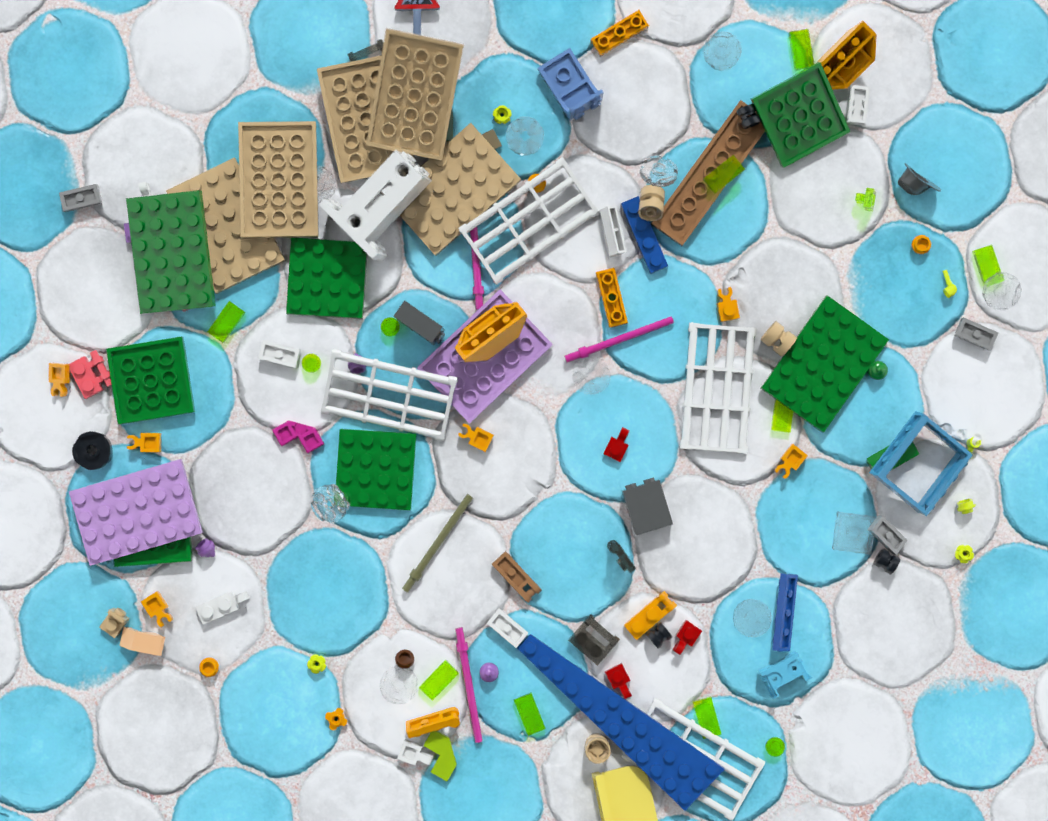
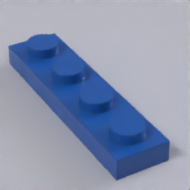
M637 196L620 205L650 274L668 267V264L650 222L642 219L638 214L640 198Z
M780 574L773 637L774 651H790L798 581L797 574Z

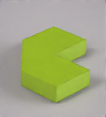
M432 731L423 745L439 755L431 773L448 781L457 765L450 737L440 731Z

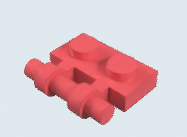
M97 350L90 352L92 361L89 362L87 357L83 356L69 364V370L85 399L103 391L100 384L102 382H105L107 387L112 386L110 371H107L103 363L104 359L102 356H99ZM94 367L98 368L100 376H96L93 370Z

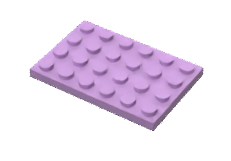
M501 289L417 367L420 371L446 377H457L458 381L451 405L469 424L553 345L527 318L519 337L489 360L465 362L455 346L458 344L463 329L494 305L512 304V301ZM429 381L442 395L449 396L451 385Z
M182 459L69 491L90 566L203 533Z

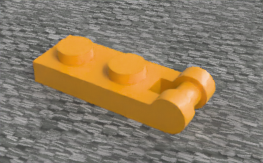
M665 590L624 624L636 640L677 606L674 601L667 597L668 594ZM660 602L665 605L662 610L657 606Z
M451 707L406 721L408 738L419 737L449 726L452 728L458 727L460 725L459 710L456 707Z

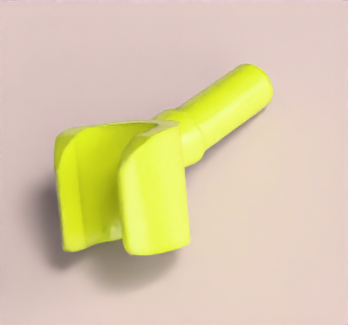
M944 270L942 272L948 287L944 288L943 292L947 298H950L957 292V287L952 284L948 271Z
M974 437L969 438L966 442L967 450L972 453L975 448L981 445V440H977L974 446L972 444Z

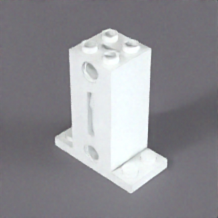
M395 150L344 206L338 201L323 199L319 204L375 260L383 261L388 256L384 252L385 247L378 241H375L432 181L428 177L430 174L422 166L416 165V160L404 151L401 153Z

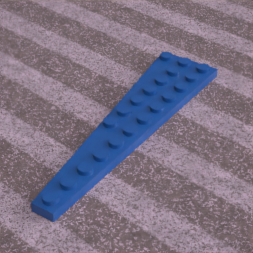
M531 633L517 647L684 811L725 770L719 763L703 754L690 743H687L677 734L583 671L560 653L554 651Z

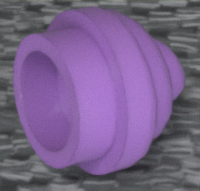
M348 362V368L351 373L360 374L366 370L367 366Z
M204 538L195 548L200 557L215 556V545L212 540Z
M485 663L481 666L480 677L482 680L493 682L497 679L499 670L495 664Z

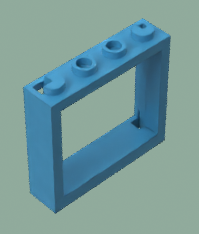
M915 411L869 473L918 513L927 516L931 510H934L939 499L946 494L951 483L958 478V474L963 467L968 465L967 462L973 454L928 416ZM925 426L954 450L956 454L923 498L917 503L886 478V476Z

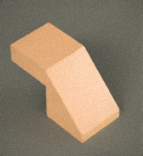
M123 627L119 646L131 651L161 656L165 637L154 632H141L130 627Z

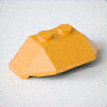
M863 20L849 29L818 60V62H821L832 90L848 88L875 61L877 34Z
M518 302L494 305L463 329L455 349L465 362L489 360L519 337L528 315Z

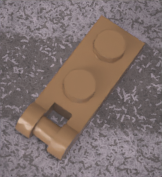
M506 551L492 563L494 568L527 603L532 600L536 593L539 594L542 591ZM528 583L531 588L525 592L523 587Z

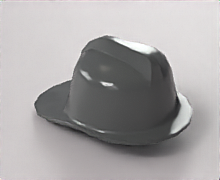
M905 163L907 168L898 179V185L907 193L919 195L929 188L942 191L937 185L918 174Z

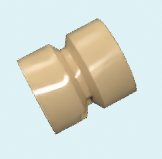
M646 185L641 189L638 214L642 219L657 221L663 217L665 191L662 187Z
M775 321L762 336L761 341L768 347L773 346V351L782 357L794 344L797 337L790 331L785 332L784 326Z
M596 733L586 739L584 747L586 756L591 762L600 764L608 760L611 749L605 736Z

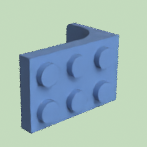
M570 48L538 67L539 73L569 120H578L585 115L584 112L588 109L594 110L601 105L600 102L603 99L604 92L602 89L599 91L596 89Z

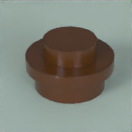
M400 650L396 654L395 662L399 668L408 669L414 664V655L409 650Z

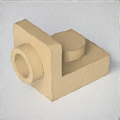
M120 608L109 609L108 615L99 627L113 638L119 635L130 619L126 616L127 613Z

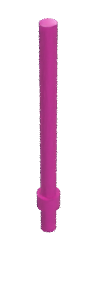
M477 227L470 231L473 243L478 240ZM471 248L474 287L472 289L473 295H475L476 310L483 306L484 286H482L480 259Z
M670 316L592 346L578 348V351L565 355V360L568 363L579 358H587L589 354L674 323V320Z
M463 627L455 628L458 642L456 647L457 652L460 653L475 743H479L483 740L467 650H469L468 643L465 642Z

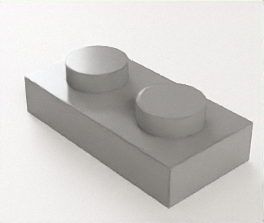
M97 184L59 193L64 212L102 204Z
M963 317L954 336L990 351L998 336V332Z
M878 515L868 528V531L893 555H897L908 541L882 515Z

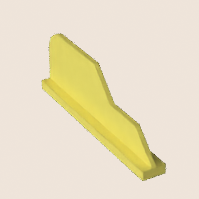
M625 766L601 773L599 771L591 773L601 821H658L650 782L642 769L636 766Z

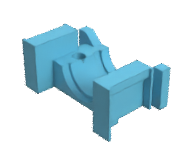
M796 651L790 653L779 663L758 670L761 676H766L761 680L766 685L772 699L780 696L776 689L800 676L805 681L812 679L801 663L803 660L800 658L796 659L799 657Z

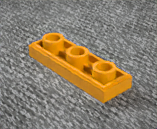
M637 10L591 38L590 41L601 57L647 29L649 25L640 10ZM621 30L623 34L619 35L617 31Z
M615 268L596 272L609 328L628 324ZM613 294L615 296V300H609V295Z

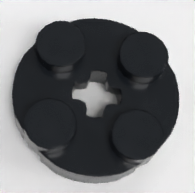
M94 431L85 432L73 444L72 455L75 462L85 469H100L111 461L112 444L105 434ZM91 445H93L94 448H97V452H95L94 456L92 455V453H88V450L91 449Z

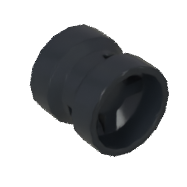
M754 104L746 105L736 111L738 117L742 120L741 125L743 129H748L761 122L760 117L756 115Z
M883 548L875 557L873 564L884 568L885 572L891 575L897 569L901 559L895 555H890L889 551Z
M661 622L656 625V629L646 633L658 649L665 640L669 641L673 637Z

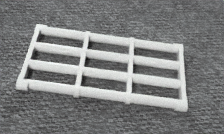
M561 157L544 172L532 180L526 181L525 185L500 202H495L493 207L468 224H463L458 229L490 274L493 282L497 285L503 281L504 277L529 260L532 261L536 255L558 240H563L568 233L590 218H595L600 213L574 176L565 159ZM564 168L569 178L539 198L533 188ZM572 184H575L580 193L552 213H549L544 204ZM530 191L535 201L507 219L502 209ZM585 199L590 210L560 229L555 219ZM540 207L546 217L518 235L513 225ZM498 212L504 222L473 243L467 233ZM551 223L556 233L529 251L523 241ZM509 228L515 238L484 259L478 249ZM517 245H520L525 254L497 274H494L489 265Z
M689 323L688 332H690L688 362L685 367L687 375L685 401L682 406L684 407L680 449L747 454L748 416L751 408H749L751 376L754 371L752 370L754 337H756L757 328ZM698 328L709 329L706 366L695 365ZM717 330L728 331L725 368L714 367ZM736 331L747 332L744 369L733 368ZM695 370H706L703 404L692 403ZM714 371L725 372L722 406L711 405ZM733 373H744L742 407L730 406ZM692 407L703 408L700 446L689 445ZM711 409L722 410L719 447L708 446ZM730 410L741 411L738 449L727 448Z
M337 349L332 350L321 413L327 415L334 414L360 420L362 423L368 422L399 429L401 432L407 431L425 435L439 441L445 440L453 394L458 381L457 377H446L416 370L414 367L407 368L381 362L375 358L373 360L343 353ZM336 359L372 367L370 378L335 370ZM377 368L410 376L408 386L375 379ZM335 377L369 385L367 396L331 388L332 378ZM414 377L451 385L449 396L412 388ZM373 386L406 394L405 403L400 404L371 397ZM329 395L365 403L364 412L359 413L327 405ZM413 395L447 403L445 414L409 406L410 396ZM370 404L403 412L401 422L368 415ZM410 413L443 421L442 430L437 431L405 423L406 415Z
M654 698L646 714L651 716L654 709H657L686 726L680 738L725 768L724 771L746 783L742 793L735 791L716 779L710 784L737 800L732 811L704 794L697 798L700 802L723 814L728 820L733 821L759 772L765 765V761L759 757L755 758L729 743V740L726 738L722 739L696 724L693 719L689 720ZM693 730L719 745L720 747L715 756L687 741L686 738L689 732ZM724 749L756 767L751 777L719 759ZM622 753L621 758L635 763L627 754Z

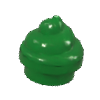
M874 361L868 369L869 376L875 380H881L887 375L888 367L882 361Z

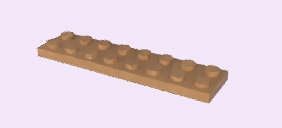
M741 100L664 205L663 217L651 223L652 226L680 246H683L765 132L761 122L748 129H743L741 125L742 120L736 112L747 105Z

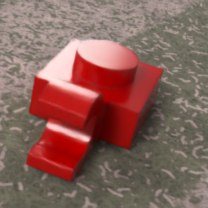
M622 427L617 439L611 436L603 454L621 462L629 446L624 441L630 430Z
M685 620L675 635L679 640L672 650L681 655L686 644L691 647L693 646L702 630Z
M622 663L605 671L613 689L619 687L625 699L632 696L626 685L631 680Z

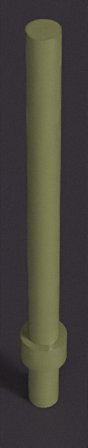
M469 494L465 496L416 569L413 568L410 572L409 579L402 587L404 591L408 593L415 582L420 580L423 575L421 573L472 501V496Z

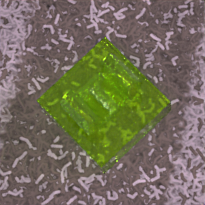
M866 188L865 194L856 193L855 201L858 204H863L865 211H873L875 189Z

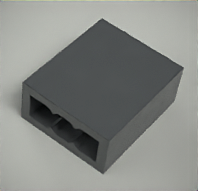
M405 300L394 314V317L432 345H435L436 342L439 344L445 336V329Z
M654 477L643 480L644 484L637 486L636 483L626 485L625 490H622L635 535L673 525L660 480H655Z

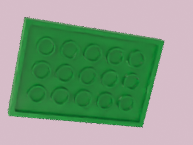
M202 190L126 198L140 314L216 306Z
M826 295L797 335L794 344L782 356L760 389L824 433L889 339Z

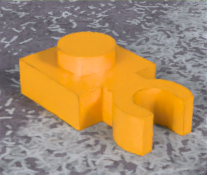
M731 287L727 288V295H723L721 289L717 290L718 297L722 299V302L717 303L720 322L740 318L737 299L731 300L730 298L733 293Z
M49 363V382L53 383L51 396H57L58 390L60 391V397L67 396L68 391L65 384L70 383L69 364Z
M463 424L462 426L466 427L468 432L465 435L458 433V436L470 438L468 444L486 452L494 435L479 427L472 431L468 424Z
M140 433V438L135 435L127 436L128 439L134 440V445L127 446V449L134 450L140 446V452H161V433Z
M791 444L780 458L784 463L776 466L774 471L777 473L783 468L785 474L782 478L786 479L790 475V469L792 468L796 471L808 455L794 444Z
M159 591L141 601L150 618L156 615L159 627L164 626L162 622L163 617H166L169 622L173 620L172 615L164 611L169 606Z

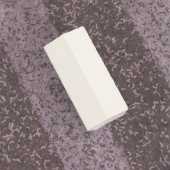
M607 206L600 209L599 213L609 257L626 253L617 207Z

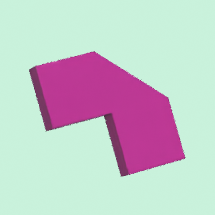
M288 420L272 430L281 447L299 438L307 454L325 444L315 427Z

